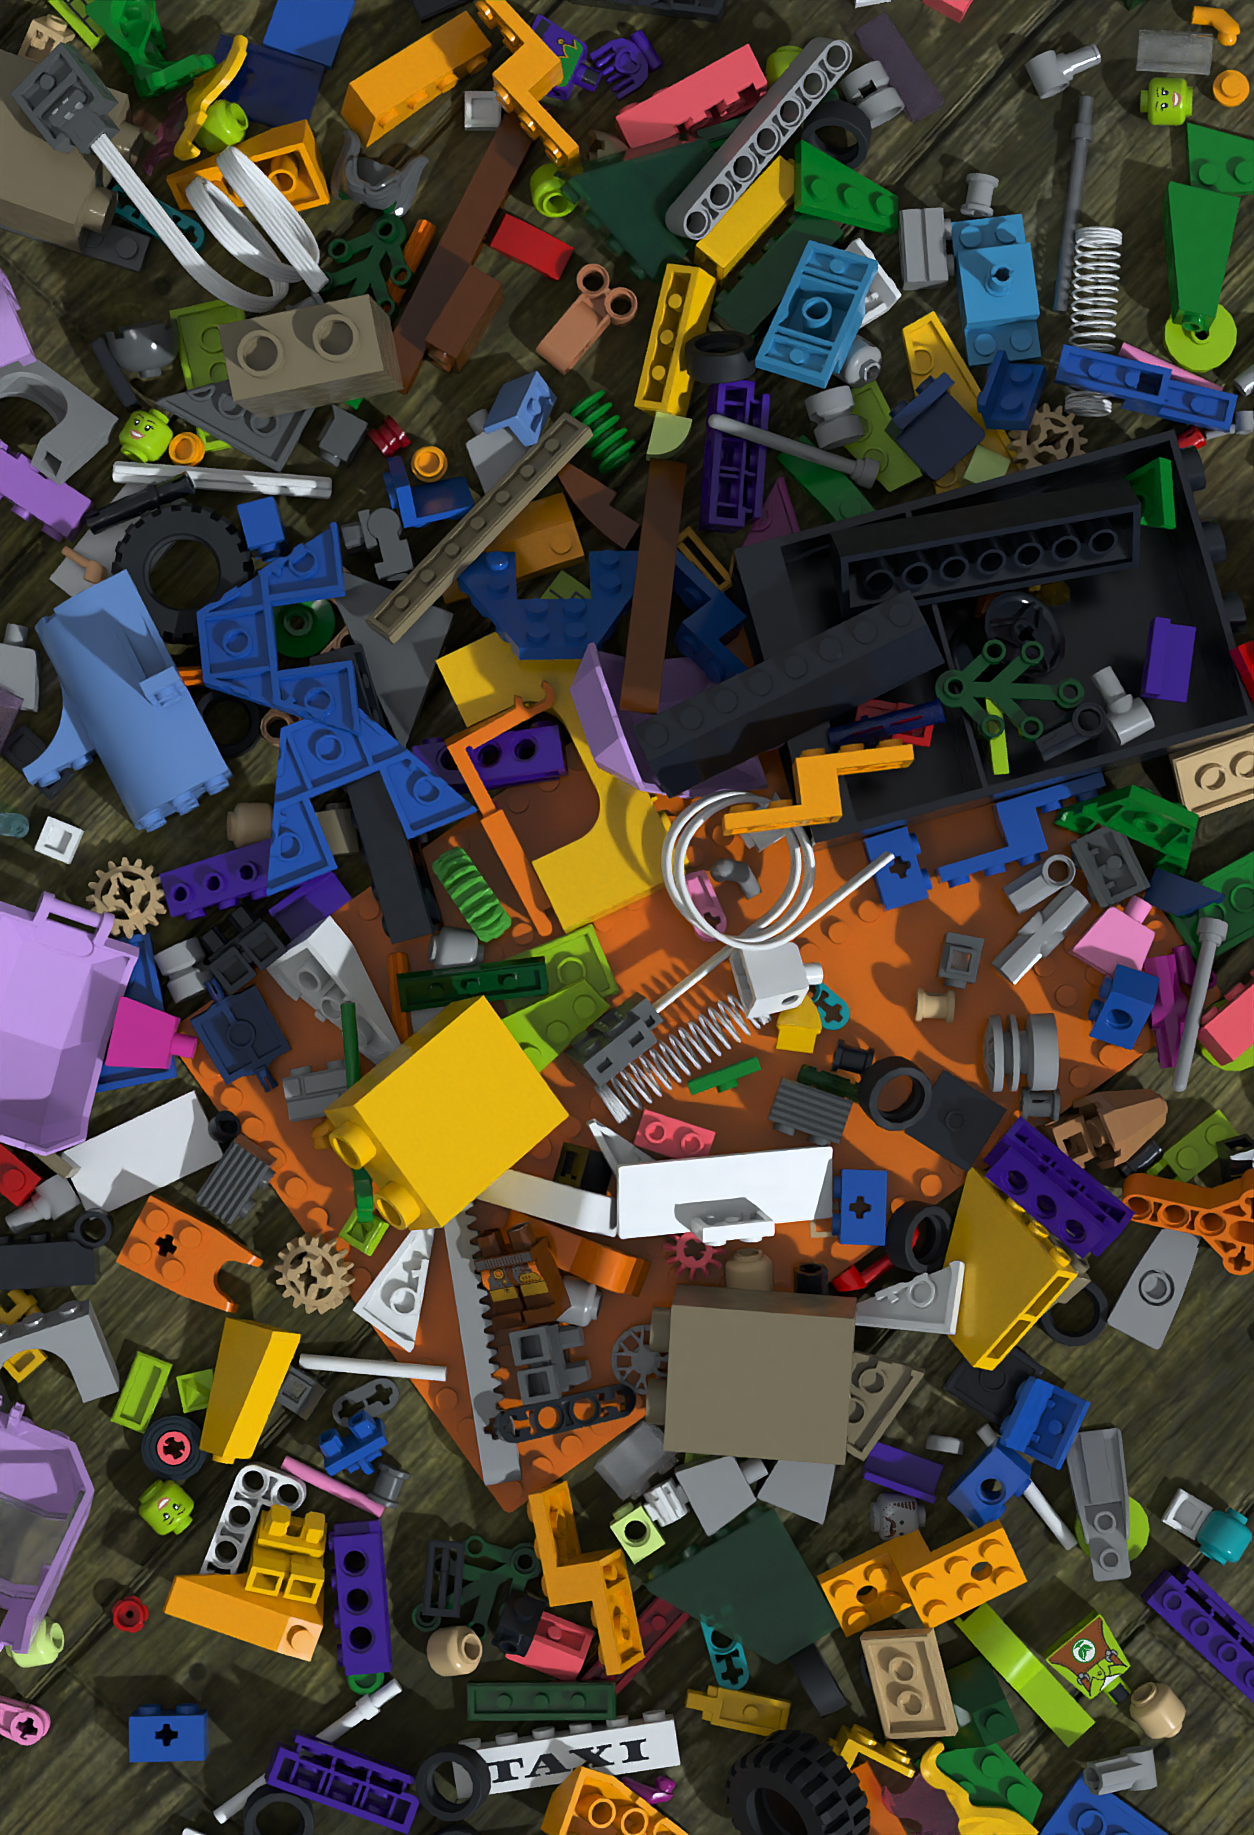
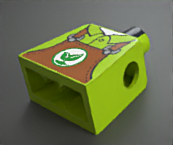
M1096 1609L1092 1610L1041 1653L1055 1670L1089 1699L1094 1698L1103 1691L1110 1701L1117 1705L1131 1693L1129 1687L1120 1678V1675L1130 1667V1664L1104 1618Z

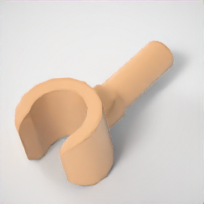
M68 546L63 548L61 552L63 555L81 567L86 568L83 577L85 581L97 584L106 579L108 570L105 566L97 561L84 558Z

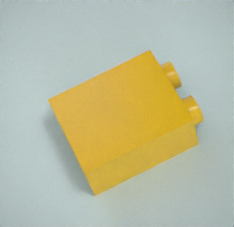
M484 995L451 1002L323 1110L336 1128L329 1135L330 1144L336 1154L349 1167L356 1170L362 1167L366 1169L380 1189L373 1196L374 1204L379 1213L396 1229L404 1230L408 1227L410 1231L442 1228L569 1116Z

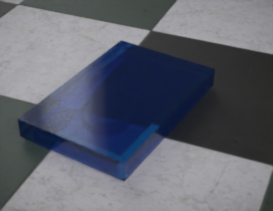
M221 34L214 55L217 65L226 59L234 40L233 37ZM248 42L246 48L247 55L242 66L230 84L213 102L225 99L231 103H236L243 109L248 121L271 128L307 119L309 124L326 71L325 65Z

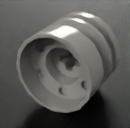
M1054 1013L1027 1014L1024 1030L1021 1031L1018 1029L1014 1014L1007 1015L1005 1031L1002 1030L1000 1015H988L987 1029L983 1037V1063L991 1092L1002 1091L1004 1075L1007 1077L1009 1091H1017L1020 1075L1022 1074L1026 1075L1030 1091L1056 1090L1059 1074V1049Z

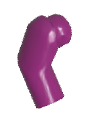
M1190 944L1172 947V953L1175 954L1179 981L1192 988L1197 964L1193 962ZM1212 970L1207 990L1214 988L1217 983V976Z
M665 1775L658 1776L655 1780V1785H645L627 1776L621 1781L649 1804L669 1801L674 1795L672 1790L676 1785L674 1779Z

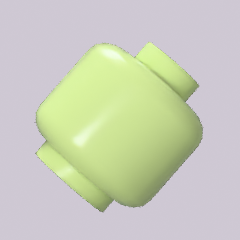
M45 1616L27 1654L15 1653L11 1650L12 1646L5 1645L6 1652L10 1657H13L15 1663L23 1668L51 1664L56 1660L59 1652L63 1650L64 1635L60 1625L55 1623L50 1617Z

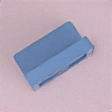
M537 371L502 385L482 428L489 434L509 426L524 447L536 444L557 397Z

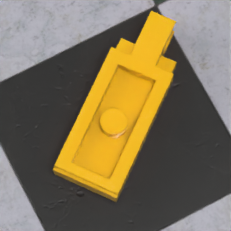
M708 1685L707 1692L688 1689L685 1699V1707L703 1711L701 1718L710 1721L712 1725L763 1736H769L772 1732L778 1730H786L791 1707L790 1700L740 1689H728L720 1685Z

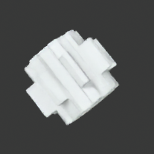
M673 1478L661 1482L643 1494L647 1501L643 1504V1507L651 1521L657 1520L661 1527L678 1520L690 1512L686 1504L689 1500L681 1484L676 1485Z

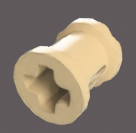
M917 988L914 1010L915 1021H921L922 1018L945 1019L946 1023L953 1022L955 991L949 990L947 994L924 992L923 988Z

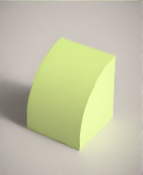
M656 412L646 460L650 461V458L668 459L676 455L685 446L689 438L692 419Z
M978 444L959 484L968 486L1005 476L1011 459Z

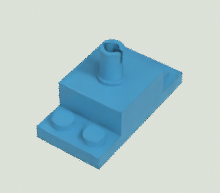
M1022 214L951 222L952 239L950 242L954 257V272L967 368L986 367L991 363L993 364L998 350L1006 351L1010 363L1040 360L1041 351L1037 329V319L1040 311L1030 242L1026 243Z
M809 240L755 358L756 368L825 389L832 372L840 373L864 319L865 297L878 270V261Z

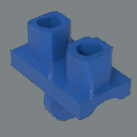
M362 1410L348 1420V1426L352 1434L342 1439L335 1428H330L319 1435V1446L323 1453L325 1470L330 1477L345 1468L350 1473L359 1468L367 1475L375 1472L373 1460L383 1455L380 1448L388 1444L384 1431L386 1425L381 1418L374 1421L365 1410Z

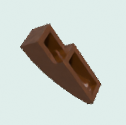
M568 462L556 474V478L570 503L583 520L604 541L618 551H627L640 531V524L612 507L617 500V492Z

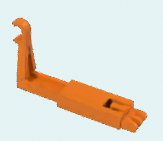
M542 680L541 688L546 692L543 700L531 706L523 705L522 697L514 694L515 706L445 739L444 742L479 807L476 813L537 931L542 936H548L552 932V925L544 910L552 905L498 801L492 802L466 752L467 746L475 749L521 722L548 709L553 704L555 695L550 684Z

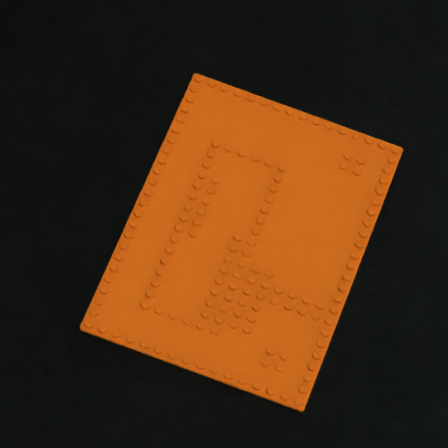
M742 626L738 636L725 646L750 669L754 667V662L744 626ZM573 742L565 746L569 775L560 776V780L508 787L491 799L492 802L498 801L542 888L543 885L533 867L532 861L584 837L594 827L600 812L599 796ZM778 748L758 755L769 787L746 792L772 800L773 794L776 792L780 800L791 799ZM657 794L658 800L654 801L653 804L657 812L665 810L672 825L684 809L701 797L691 799L673 797L669 799L667 795ZM1076 797L1062 801L1063 808L1077 803ZM1003 801L908 826L909 834L915 832L920 845L921 854L916 855L920 869H927L932 883V889L927 890L929 895L927 899L883 912L877 889L871 876L798 936L789 941L798 946L803 963L819 962L823 970L822 982L846 1002L850 1011L848 1022L842 1028L837 1030L822 1028L821 1033L816 1036L813 1054L776 1049L779 1030L776 1027V1023L781 1011L771 1013L772 1021L765 1025H762L757 1019L760 1024V1029H757L750 1019H746L745 1013L733 1000L751 1033L750 1036L742 1030L723 1007L741 1042H737L714 1015L731 1045V1049H727L704 1021L721 1052V1056H718L695 1029L711 1058V1063L704 1059L685 1036L702 1066L701 1070L697 1069L676 1044L692 1073V1076H688L666 1050L682 1079V1083H678L657 1058L672 1085V1090H669L647 1065L662 1092V1097H659L638 1073L653 1100L652 1104L648 1103L628 1079L643 1109L639 1110L619 1087L633 1113V1117L627 1115L628 1120L622 1122L621 1125L616 1121L594 1089L596 1085L582 1076L564 1053L571 1047L569 1045L540 1072V1075L569 1116L511 1166L510 1169L553 1181L564 1142L601 1152L586 1124L587 1121L595 1118L633 1144L644 1109L716 1132L708 1156L817 1146V1144L807 1141L810 1134L795 1130L794 1135L791 1136L772 1129L774 1122L767 1119L781 1077L853 1101L839 1144L830 1142L829 1145L832 1147V1204L839 1202V1199H833V1176H840V1169H865L887 1171L886 1229L895 1210L905 1202L916 1200L936 1205L965 1184L968 1172H965L905 1134V1129L902 1131H888L877 1126L866 1115L859 1105L857 1096L861 1080L860 1075L840 1069L836 1072L830 1071L838 1039L845 1040L847 1045L865 1050L869 1047L875 1048L872 1065L876 1061L889 1056H902L912 1061L926 1074L931 1081V1086L934 1085L942 1070H945L1007 1109L970 1169L974 1167L981 1170L989 1166L983 1159L1020 1117L1019 1100L1021 1087H1028L1026 1075L1022 1074L1020 1075L1017 1091H1009L1007 1077L1004 1075L1002 1091H990L983 1063V1037L987 1029L988 1015H1000L1002 1030L1005 1031L1007 1015L1014 1014L1018 1029L1021 1031L1024 1030L1027 1014L1054 1013L1059 1049L1057 1088L1060 1089L1059 1115L1071 1107L1074 1100L1086 1096L1156 1045L1154 1031L1150 1030L1148 1020H1146L1132 1050L1089 1036L1092 1021L1087 1020L1088 1010L1093 999L1100 1000L1098 992L1105 975L1069 954L1068 951L1104 909H1101L1099 903L1096 904L1091 899L1087 890V878L1083 870H1079L1076 866L1075 876L1070 885L1077 889L1092 906L1064 933L1066 935L1065 938L1044 959L1040 958L1015 985H1012L1003 978L991 964L994 958L1018 936L1016 934L1018 930L1038 910L1042 911L1064 887L1020 915L1014 909L1002 888L1048 857L1064 855L1072 860L1071 850L1073 849L1070 842L1082 836L1054 824L1059 809L1042 814L1041 808H1037V815L1048 847L1047 851L1040 853L1041 861L1020 867L1017 860L1004 864L1005 872L985 877L983 871L969 875L971 882L949 888L948 882L938 884L935 869L1004 848L992 810L994 804ZM755 802L733 804L710 816L696 830L686 850V856L690 865L684 868L686 875L700 870L706 872L726 917L727 925L724 933L726 935H740L766 914L781 897L790 874L791 857L786 836L759 853L754 846L748 849L739 834L723 836L722 818L724 814H729L730 807L753 804L754 810H756L761 805ZM699 810L697 813H695V814L685 823V825H684V826L682 827V829L680 830V832H679V834H678V836H677V838H676V840H675L674 845L677 844V842H678V840H679V838H680V836H681L683 830H684L685 827L688 825V823H689L701 810ZM477 813L467 816L422 849L444 926L473 930L432 870V863L440 858L441 854L447 850H452L456 846L464 849L511 918V926L496 939L493 938L486 943L478 938V944L484 945L482 963L505 960L566 934L553 906L544 910L552 925V932L548 936L539 934ZM1097 823V824H1096L1088 833H1086L1085 835H1088V834H1090V833H1092V832H1094V831L1100 829L1101 826ZM864 839L813 852L815 858V880L811 895L796 919L771 938L788 930L869 865L862 845ZM799 840L801 876L797 890L785 910L764 929L777 922L790 909L800 892L804 878V857ZM726 857L744 862L750 867L763 892L747 900L737 882L725 880L719 883L713 880L710 875V868L713 864L717 863L718 859ZM895 858L894 865L889 870L891 874L898 873L901 879L904 878L903 872L908 869L906 863L900 864L898 858ZM1053 861L1048 867V875L1053 881L1061 882L1067 876V868L1064 863ZM370 886L330 916L353 943L392 1024L387 955L394 952H405L408 956L409 972L432 970L434 966L433 963L428 962V949L433 933L392 944L390 937L385 934L382 927V917L384 915L380 901L375 899L372 887ZM666 887L590 923L593 925L620 991L604 998L610 1004V1007L604 1013L613 1007L617 1008L636 992L645 996L651 1004L655 1003L727 944L719 940L705 942L699 939L694 932L692 924L680 913L673 903ZM1147 889L1134 894V896L1143 899ZM1132 896L1111 906L1123 912ZM1152 907L1142 922V925L1155 932L1146 958L1172 955V947L1184 945L1163 911ZM710 915L704 916V919L716 929V925L720 921L718 919L712 920ZM947 932L985 939L976 982L974 984L966 983V989L944 986L945 979L936 977L943 938ZM953 951L950 968L967 972L970 954ZM729 957L658 1013L664 1021L651 1030L658 1040L651 1047L658 1052L668 1065L669 1063L659 1046V1041H663L679 1059L669 1040V1034H673L688 1051L679 1034V1027L685 1029L697 1043L689 1028V1020H692L707 1036L698 1019L699 1013L703 1014L715 1028L716 1026L708 1013V1007L715 1009L726 1022L717 1003L718 1000H722L735 1014L727 994H733L740 1003L741 999L737 991ZM257 967L255 969L257 976L235 993L256 983L292 1047L288 1052L275 1058L268 1066L279 1085L274 1089L271 1087V1091L265 1093L255 1074L242 1076L228 1085L225 1084L190 1022L192 1017L207 1010L214 1002L213 1000L180 1022L178 1033L198 1038L193 1059L182 1056L180 1058L219 1112L230 1111L239 1119L241 1130L237 1136L243 1134L277 1158L271 1168L276 1174L270 1184L305 1233L309 1232L312 1238L319 1233H324L326 1243L333 1238L337 1240L336 1250L340 1251L346 1248L348 1252L343 1259L345 1262H353L354 1264L352 1268L347 1270V1274L355 1277V1281L347 1287L352 1291L350 1296L357 1304L411 1231L408 1227L404 1230H399L389 1225L371 1256L364 1254L338 1236L355 1208L351 1167L339 1158L333 1148L316 1150L314 1148V1140L311 1138L312 1129L326 1120L327 1116L290 1122L282 1078L291 1077L290 1069L312 1066V1072L327 1070V1062L345 1059L342 1030L328 1019L324 1022L320 1021L314 1016L316 1010L302 998L295 1001L285 993L267 969L261 971ZM1179 981L1180 990L1184 993L1187 1005H1189L1192 988ZM809 985L807 995L812 998L815 993V986ZM1217 985L1207 990L1203 1010L1220 998L1221 991ZM917 988H923L924 992L947 994L949 990L955 991L953 1022L946 1023L945 1019L922 1018L921 1021H915L914 1010ZM822 991L819 999L814 1003L815 1006L821 1007L826 1012L824 1020L827 1023L832 1020L840 1022L842 1017L838 1013L841 1007L837 1004L833 1007L826 1005L822 1000L827 998L828 995ZM503 1000L489 1002L500 1018L508 1015V1010ZM593 1023L585 1031L590 1032L594 1029ZM649 1049L646 1050V1051L643 1053V1055L650 1061V1063H651V1064L656 1068V1070L660 1073V1071L658 1070V1068H657L655 1062L653 1061V1059H652V1057H651V1055H650ZM359 1052L362 1078L376 1064ZM753 1056L758 1058L761 1070L737 1078L739 1086L718 1093L716 1087L694 1095L690 1094L686 1084L688 1080ZM638 1057L633 1062L651 1081ZM630 1065L625 1067L624 1069L642 1089ZM619 1072L617 1075H615V1077L620 1081V1083L632 1096L630 1090L628 1089L625 1081L623 1080ZM901 1075L886 1083L878 1096V1108L881 1111H892L905 1103L912 1091V1079L909 1076ZM609 1080L605 1084L612 1090V1092L623 1104L611 1080ZM1040 1090V1091L1051 1092L1052 1090ZM1028 1116L1026 1121L1035 1128L1051 1121V1118ZM636 1146L657 1161L675 1159ZM612 1173L606 1196L617 1198V1180ZM373 1180L372 1187L374 1196V1194H376L380 1189ZM857 1196L856 1203L849 1204V1210L854 1211L856 1217L861 1218V1212L868 1210V1204L862 1202L861 1196ZM475 1198L473 1200L475 1205L467 1209V1213L477 1215V1220L469 1224V1227L479 1230L480 1234L488 1229L499 1228L502 1234L511 1209ZM373 1201V1214L386 1221L377 1210ZM832 1209V1213L838 1214V1209ZM832 1216L830 1218L816 1219V1232H831ZM540 1218L652 1262L639 1297L626 1293H617L598 1286V1290L603 1291L601 1309L597 1320L591 1319L587 1326L582 1327L585 1345L568 1348L570 1362L588 1359L592 1378L575 1385V1388L561 1393V1395L609 1384H620L614 1375L611 1365L612 1349L618 1337L633 1326L651 1324L653 1306L671 1308L678 1284L726 1288L725 1263L728 1258L733 1256V1252L738 1249H761L763 1254L767 1255L773 1262V1291L794 1293V1268L799 1266L801 1262L813 1261L825 1264L828 1269V1282H830L879 1245L839 1244L838 1237L811 1238L810 1220L774 1223V1235L763 1236L761 1241L743 1242L739 1239L726 1240L724 1245L713 1246L726 1249L725 1254L713 1253L712 1255L713 1258L722 1264L719 1269L715 1268L708 1262L705 1266L710 1272V1277L705 1278L701 1268H696L695 1281H690L689 1267L686 1266L683 1274L677 1276L675 1275V1270L681 1262L678 1260L671 1265H667L665 1262L666 1258L676 1254V1251H665L662 1248L664 1243L676 1244V1240L670 1238L667 1234L621 1239L617 1233L616 1237H611ZM443 1226L442 1228H435L416 1339L412 1351L409 1353L373 1325L372 1327L397 1362L447 1366L446 1381L410 1378V1380L484 1482ZM478 1236L471 1239L472 1243L478 1244ZM690 1239L685 1243L688 1245V1248L683 1250L686 1256L692 1254L697 1259L703 1255L700 1250H705L703 1242L696 1243L694 1239ZM478 1251L477 1253H475L474 1257L478 1258L481 1255V1252ZM558 1268L561 1277L565 1274L574 1275L570 1272ZM482 1282L478 1284L479 1287L485 1288ZM488 1293V1295L481 1298V1302L491 1304V1309L483 1313V1316L491 1318L495 1314V1310ZM558 1321L527 1325L526 1323L521 1327L495 1331L493 1324L485 1328L486 1331L496 1333V1338L489 1342L488 1346L498 1348V1353L491 1357L490 1360L500 1362L501 1365L500 1369L492 1373L503 1378L502 1384L495 1387V1390L505 1392L504 1399L497 1403L498 1407L509 1409L523 1405L516 1372L522 1368L529 1367L528 1364L515 1366L509 1333ZM641 1331L635 1332L637 1337L641 1336ZM644 1331L643 1344H650V1331ZM629 1335L622 1342L632 1352L639 1346L632 1335ZM620 1346L618 1352H624L625 1350ZM659 1352V1353H660V1356H664V1355L668 1354V1353H661V1352ZM617 1356L618 1367L632 1365L631 1356ZM661 1361L658 1370L667 1375L668 1362ZM632 1370L625 1380L635 1386L641 1374ZM620 1371L621 1375L624 1376L626 1371ZM655 1373L645 1376L647 1386L649 1379H658ZM640 1383V1385L638 1386L641 1388H645L643 1383ZM615 1391V1398L606 1401L599 1400L601 1408L615 1406L619 1411L620 1404L625 1402L624 1395H618ZM634 1393L636 1397L635 1408L630 1415L624 1418L517 1443L522 1480L487 1485V1488L505 1512H513L529 1500V1494L552 1484L646 1415L647 1394ZM581 1398L574 1405V1414L580 1420L588 1418L591 1413V1404L587 1399ZM551 1407L543 1408L538 1415V1421L543 1428H550L556 1422V1413ZM491 1418L490 1424L485 1426L486 1431H492L493 1435L496 1436L494 1432L495 1418ZM529 1419L523 1421L513 1420L515 1429L522 1426H531Z

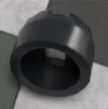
M220 1111L210 1120L208 1125L210 1137L214 1141L221 1143L233 1140L241 1130L239 1119L230 1111Z

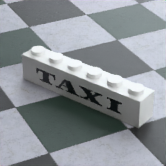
M665 1710L644 1712L641 1719L629 1720L627 1715H619L616 1720H606V1724L592 1726L591 1721H580L570 1724L569 1730L555 1732L554 1727H541L532 1730L533 1735L518 1737L517 1732H509L496 1735V1741L481 1743L480 1738H469L458 1742V1744H464L476 1750L486 1761L491 1773V1789L489 1794L560 1784L579 1765L610 1775L680 1765L673 1714L665 1715ZM452 1761L458 1799L469 1798L473 1792V1783L469 1773L461 1765Z

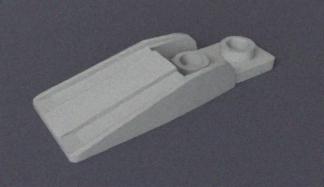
M1166 1228L1160 1229L1150 1240L1134 1265L1107 1318V1324L1155 1350L1159 1349L1182 1299L1199 1249L1197 1246L1202 1236Z
M1118 1428L1078 1432L1066 1456V1463L1078 1519L1085 1543L1089 1545L1093 1578L1097 1582L1129 1578L1131 1569L1126 1542L1129 1539V1496L1121 1431Z

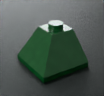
M982 1653L944 1669L959 1728L955 1736L940 1737L946 1750L987 1747L1020 1732L989 1661Z

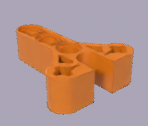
M1254 1168L1248 1169L1239 1179L1213 1188L1144 1173L1131 1174L1125 1178L1121 1201L1135 1212L1131 1218L1132 1221L1202 1236L1223 1258V1265L1229 1273L1246 1275L1254 1270Z
M510 1210L502 1231L505 1244L510 1243L506 1232L509 1228L519 1223L529 1222L536 1238L547 1236L550 1245L548 1250L551 1252L557 1268L570 1272L602 1288L639 1297L652 1264L651 1261L587 1238L535 1216Z

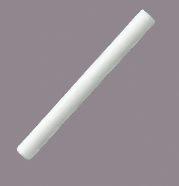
M301 1353L299 1359V1368L435 1381H446L448 1372L447 1366Z
M988 1423L976 1431L987 1447L998 1437ZM1031 1482L1024 1491V1496L1066 1550H1070L1078 1543L1077 1539L1035 1484Z

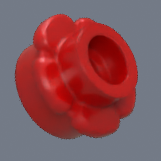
M126 1596L124 1600H118L113 1605V1623L120 1631L138 1632L143 1628L144 1621L148 1619V1608L145 1604L141 1603L140 1598ZM128 1611L133 1612L134 1615L132 1618H129L127 1616Z

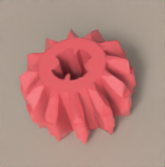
M685 1232L681 1235L677 1233L667 1234L670 1238L676 1240V1244L664 1243L662 1248L665 1251H676V1254L666 1258L665 1262L667 1265H671L678 1260L681 1262L675 1270V1275H682L687 1266L690 1268L689 1280L695 1281L696 1268H701L703 1276L708 1278L710 1277V1272L705 1266L708 1262L715 1268L719 1269L722 1264L713 1258L712 1255L713 1253L725 1254L726 1249L724 1247H713L704 1244L705 1250H700L703 1255L695 1259L692 1254L686 1256L683 1251L684 1248H688V1245L685 1243L690 1239H694L696 1243L702 1242L692 1232Z

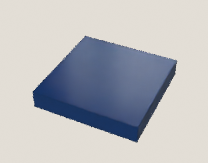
M278 0L262 43L263 47L332 70L356 1Z

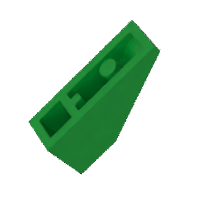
M804 434L796 440L816 447ZM784 452L776 456L775 459L829 523L876 511L842 472Z

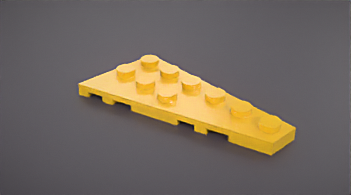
M932 311L904 327L901 334L915 398L919 395L915 390L924 380L931 375L936 380L942 373L946 372L955 382L948 393L985 432V437L979 445L1012 460L1017 454L1016 451L1007 450V446L1011 441L1005 430L987 429L982 414L978 413L977 397L981 390L936 313ZM975 448L940 480L933 482L935 494L964 487L959 483ZM1010 461L1005 475L1021 471L1023 468L1021 462L1012 464Z

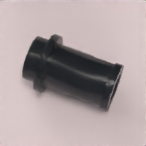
M1150 1138L1126 1162L1117 1165L1116 1169L1124 1179L1131 1174L1143 1173L1156 1160L1162 1157L1164 1152Z

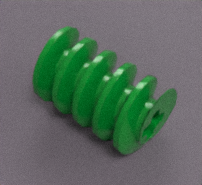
M604 389L581 399L570 409L572 411L570 415L590 427L593 436L584 447L586 449L595 448L591 454V459L593 461L603 460L598 468L602 474L621 468L640 454V452L631 454L629 451L636 443L634 439L622 440L628 428L615 429L614 425L620 419V415L607 416L606 413L613 406L612 402L599 403V400L605 394Z

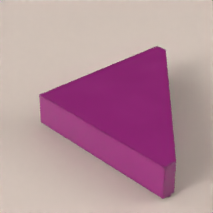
M783 476L777 478L762 507L761 518L754 522L742 547L800 531Z

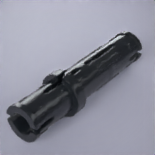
M186 471L159 483L153 481L147 484V488L135 494L85 513L87 524L91 532L97 535L113 526L134 519L148 510L159 509L160 505L172 503L182 497L194 494V484Z

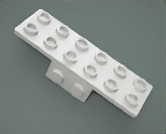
M829 1145L619 1164L616 1168L617 1235L621 1239L692 1232L700 1241L709 1246H721L726 1244V1240L739 1239L743 1242H758L762 1240L763 1236L774 1235V1223L823 1219L832 1216V1147Z

